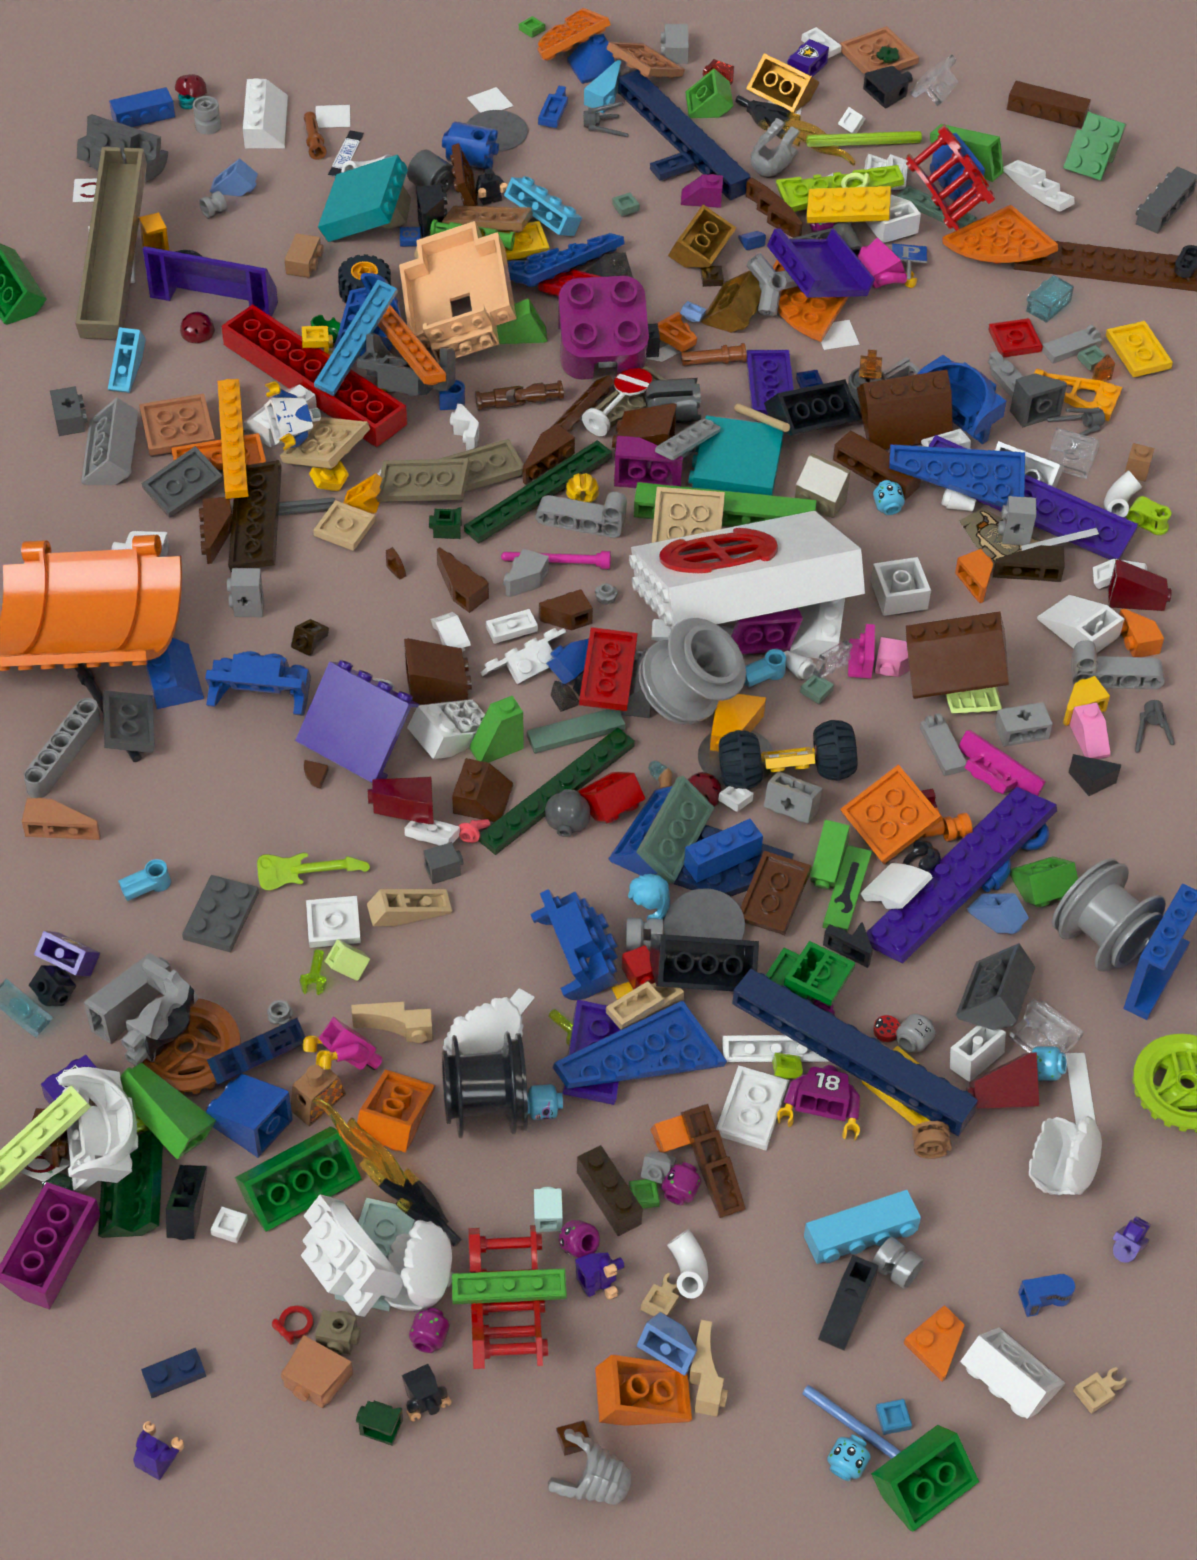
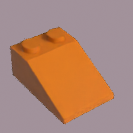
M385 1069L360 1108L355 1137L406 1153L418 1130L435 1085Z
M612 1354L595 1367L599 1423L630 1426L680 1423L692 1420L688 1373L684 1376L661 1361Z

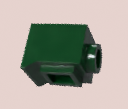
M462 507L457 509L434 508V515H429V529H433V538L461 539Z
M375 1400L373 1402L367 1401L366 1406H361L356 1417L360 1435L391 1446L403 1422L401 1407L393 1409L392 1406Z

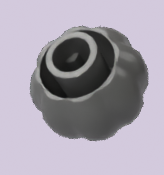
M566 789L553 795L547 801L545 818L549 826L557 830L558 835L569 837L572 833L580 832L586 828L590 820L591 809L588 801L579 792Z

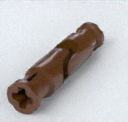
M558 380L557 383L544 384L543 382L534 383L526 389H523V386L496 388L491 392L484 393L475 391L477 410L480 411L482 408L493 406L496 408L518 406L526 403V401L540 403L546 402V399L559 398L563 400V384L561 380ZM514 389L513 397L516 403H511L506 399L507 391Z

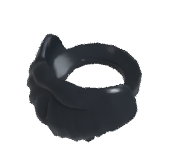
M916 840L913 843L914 851L910 852L903 861V864L910 865L911 861L916 857L926 855L919 861L918 868L927 872L932 868L935 869L940 864L941 857L939 851L933 847L931 842Z

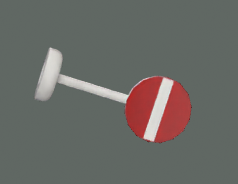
M632 368L618 374L614 380V387L620 394L603 412L590 408L582 415V421L587 430L596 436H605L610 430V422L606 415L625 395H638L645 392L649 383L652 382L650 372L645 369Z

